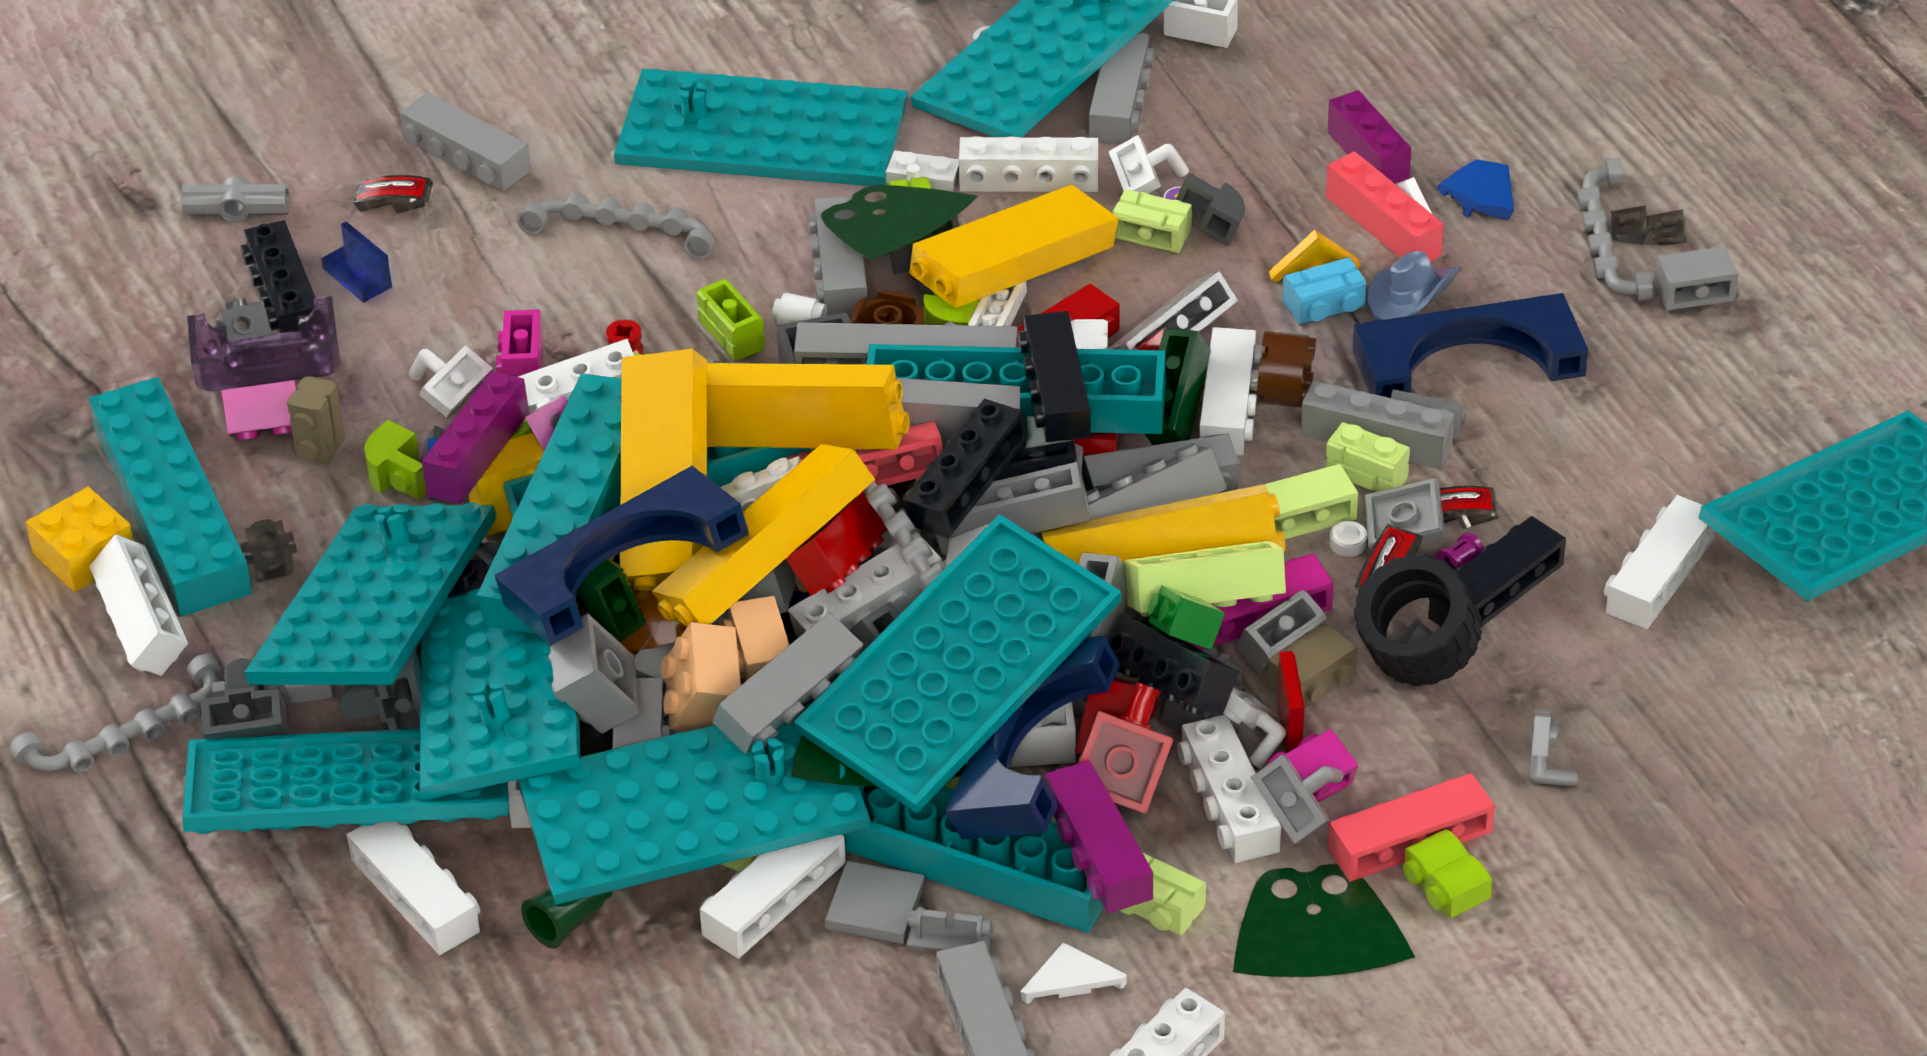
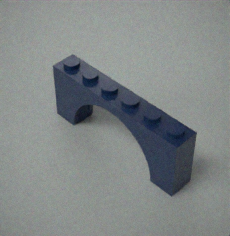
M1563 293L1354 324L1352 351L1367 390L1370 394L1391 398L1393 389L1411 393V374L1428 356L1442 349L1463 344H1490L1517 351L1537 363L1547 374L1550 381L1586 376L1588 348Z
M692 465L494 576L504 606L549 646H552L584 628L574 598L576 591L585 577L610 557L639 545L669 540L698 543L717 553L749 535L741 503Z
M1105 635L1086 637L968 760L945 810L949 821L953 824L962 840L1046 833L1058 802L1042 775H1025L1011 771V761L1024 737L1046 716L1079 698L1109 691L1120 663Z

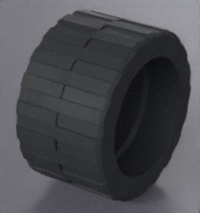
M1416 554L1407 555L1399 559L1395 558L1386 565L1377 568L1365 580L1361 591L1358 592L1356 608H1354L1357 631L1376 665H1379L1384 674L1388 677H1393L1397 682L1421 686L1422 684L1432 685L1441 680L1449 679L1468 664L1469 659L1474 656L1478 649L1477 645L1479 640H1481L1482 634L1480 629L1482 621L1477 606L1460 574L1455 568L1452 569L1447 562L1441 559L1437 560L1433 556L1428 555L1416 556ZM1422 598H1438L1450 603V611L1444 624L1428 638L1413 643H1399L1386 638L1390 621L1406 604Z

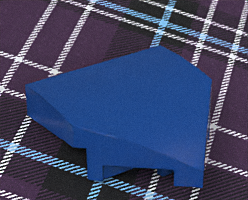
M1474 160L1449 176L1437 187V190L1443 196L1450 194L1451 198H1455L1463 206V215L1467 218L1471 216L1474 209L1505 220H1509L1514 212L1508 165Z

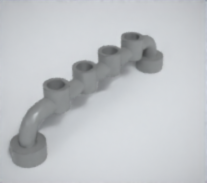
M1620 157L1605 159V166L1590 171L1583 179V189L1577 190L1579 210L1588 209L1587 212H1582L1584 232L1594 233L1588 235L1590 256L1599 255V257L1593 258L1596 279L1605 278L1609 288L1617 293L1624 295L1636 294L1637 301L1652 300L1653 288L1649 271L1634 273V280L1632 281L1623 280L1619 277L1617 260L1613 254L1611 236L1607 230L1605 212L1602 209L1600 192L1596 185L1604 180H1607L1609 187L1623 185V169Z
M579 192L570 194L567 201L548 199L536 204H527L522 208L517 217L519 228L525 233L532 235L542 231L548 220V213L563 214L570 221H578L581 217L593 218L604 226H611L614 222L627 223L637 231H644L648 227L660 228L671 236L687 232L689 234L684 242V249L690 257L698 260L707 258L715 245L714 237L709 232L707 226L700 221L688 219L686 211L682 208L673 207L668 211L667 215L655 214L654 208L646 202L636 204L634 210L621 209L620 202L612 197L604 198L600 205L588 204L586 196Z
M873 481L863 490L866 498L878 513L924 585L928 587L944 569L938 562L931 566L927 559L933 555V552L921 536L915 539L912 538L909 532L916 527L903 509L897 513L894 511L892 505L898 502L889 487L885 483L878 487Z
M201 654L195 657L187 666V674L196 686L202 687L201 690L191 695L179 693L171 699L168 705L155 711L151 708L144 709L135 716L134 720L124 725H108L100 731L97 737L86 742L81 740L72 741L64 747L63 752L54 756H43L45 746L38 735L33 732H26L16 737L10 744L9 750L16 762L21 766L30 765L32 768L42 772H54L71 766L75 773L86 772L94 764L93 755L106 750L111 757H119L128 751L130 747L128 739L142 734L147 741L157 740L165 732L164 723L175 718L182 725L194 723L201 714L199 710L201 699L213 697L212 682H219L218 678L222 671L221 667L211 654Z

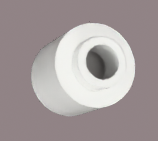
M784 293L781 299L776 298L772 309V319L777 320V325L827 316V305L819 303V299Z

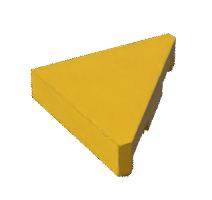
M1314 230L1269 271L1271 280L1279 282L1284 275L1301 272L1305 269L1348 257L1353 261L1357 270L1361 264L1356 256Z

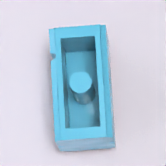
M1348 257L1305 269L1301 272L1284 275L1282 298L1284 304L1292 312V316L1299 325L1312 321L1318 322L1329 316L1343 312H1353L1358 308L1364 307L1366 281L1360 271L1356 269L1353 261Z

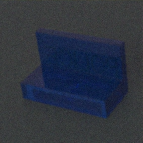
M347 221L342 223L341 229L344 246L322 257V267L328 274L365 303L392 288L388 255Z

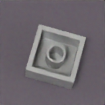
M589 614L581 617L584 628L550 646L549 660L552 665L554 679L552 690L557 699L562 703L566 702L572 707L584 723H590L603 734L640 713L634 655Z

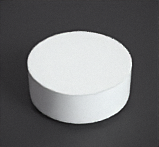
M1343 521L1337 523L1330 530V548L1341 556H1357L1363 553L1367 547L1368 533L1365 527L1357 522Z

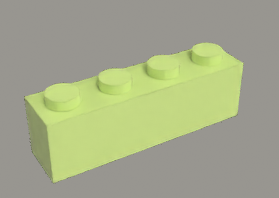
M1341 464L1264 484L1269 491V495L1276 494L1280 516L1274 517L1276 531L1282 530L1284 539L1328 528L1343 521L1357 520L1358 491Z
M1271 541L1125 560L1127 605L1140 612L1141 616L1150 617L1148 615L1150 600L1155 593H1159L1161 585L1202 599L1208 603H1214V606L1217 607L1234 606L1237 604L1238 599L1250 598V601L1253 602L1270 601L1273 599V595L1286 593L1284 548Z

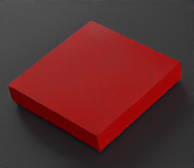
M1293 651L1279 652L1277 710L1280 717L1279 722L1286 730L1283 745L1285 753H1288L1297 748L1303 740L1305 707L1296 657Z

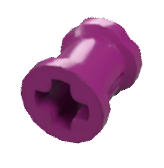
M1466 532L1450 548L1440 549L1435 554V559L1447 562L1452 569L1455 568L1457 571L1463 563H1468L1481 554L1485 547L1477 536Z

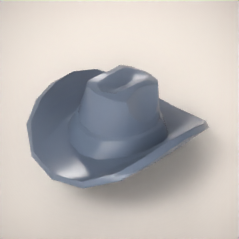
M1422 251L1405 254L1391 267L1383 269L1374 276L1367 289L1366 305L1375 320L1417 315L1451 284L1462 268L1460 266L1450 268L1432 267L1427 254Z

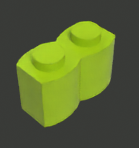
M1444 829L1405 848L1404 874L1412 885L1417 884L1426 892L1427 899L1435 910H1440L1447 917L1453 918L1491 899L1492 878L1488 871L1474 856L1468 854L1460 840L1449 830Z

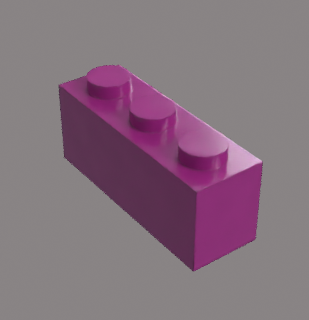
M1359 90L1329 100L1327 132L1347 155L1355 151L1394 184L1410 178L1411 147Z

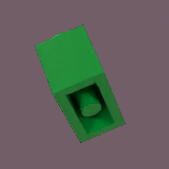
M1161 585L1159 593H1155L1150 600L1148 606V615L1150 617L1148 622L1170 636L1212 650L1225 613L1202 599Z

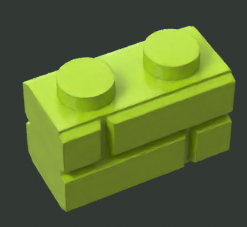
M728 279L719 280L700 288L696 292L697 305L699 306V322L723 349H726V352L733 360L739 361L765 348V337L762 333L764 332L763 318Z

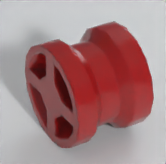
M618 320L607 327L606 340L609 343L608 345L628 339L632 352L643 355V344L640 341L642 339V331L638 323L632 320Z

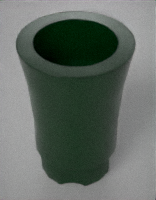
M548 889L522 903V917L530 933L540 943L549 948H558L573 930L603 906L604 901L612 896L613 891L555 905L551 891Z

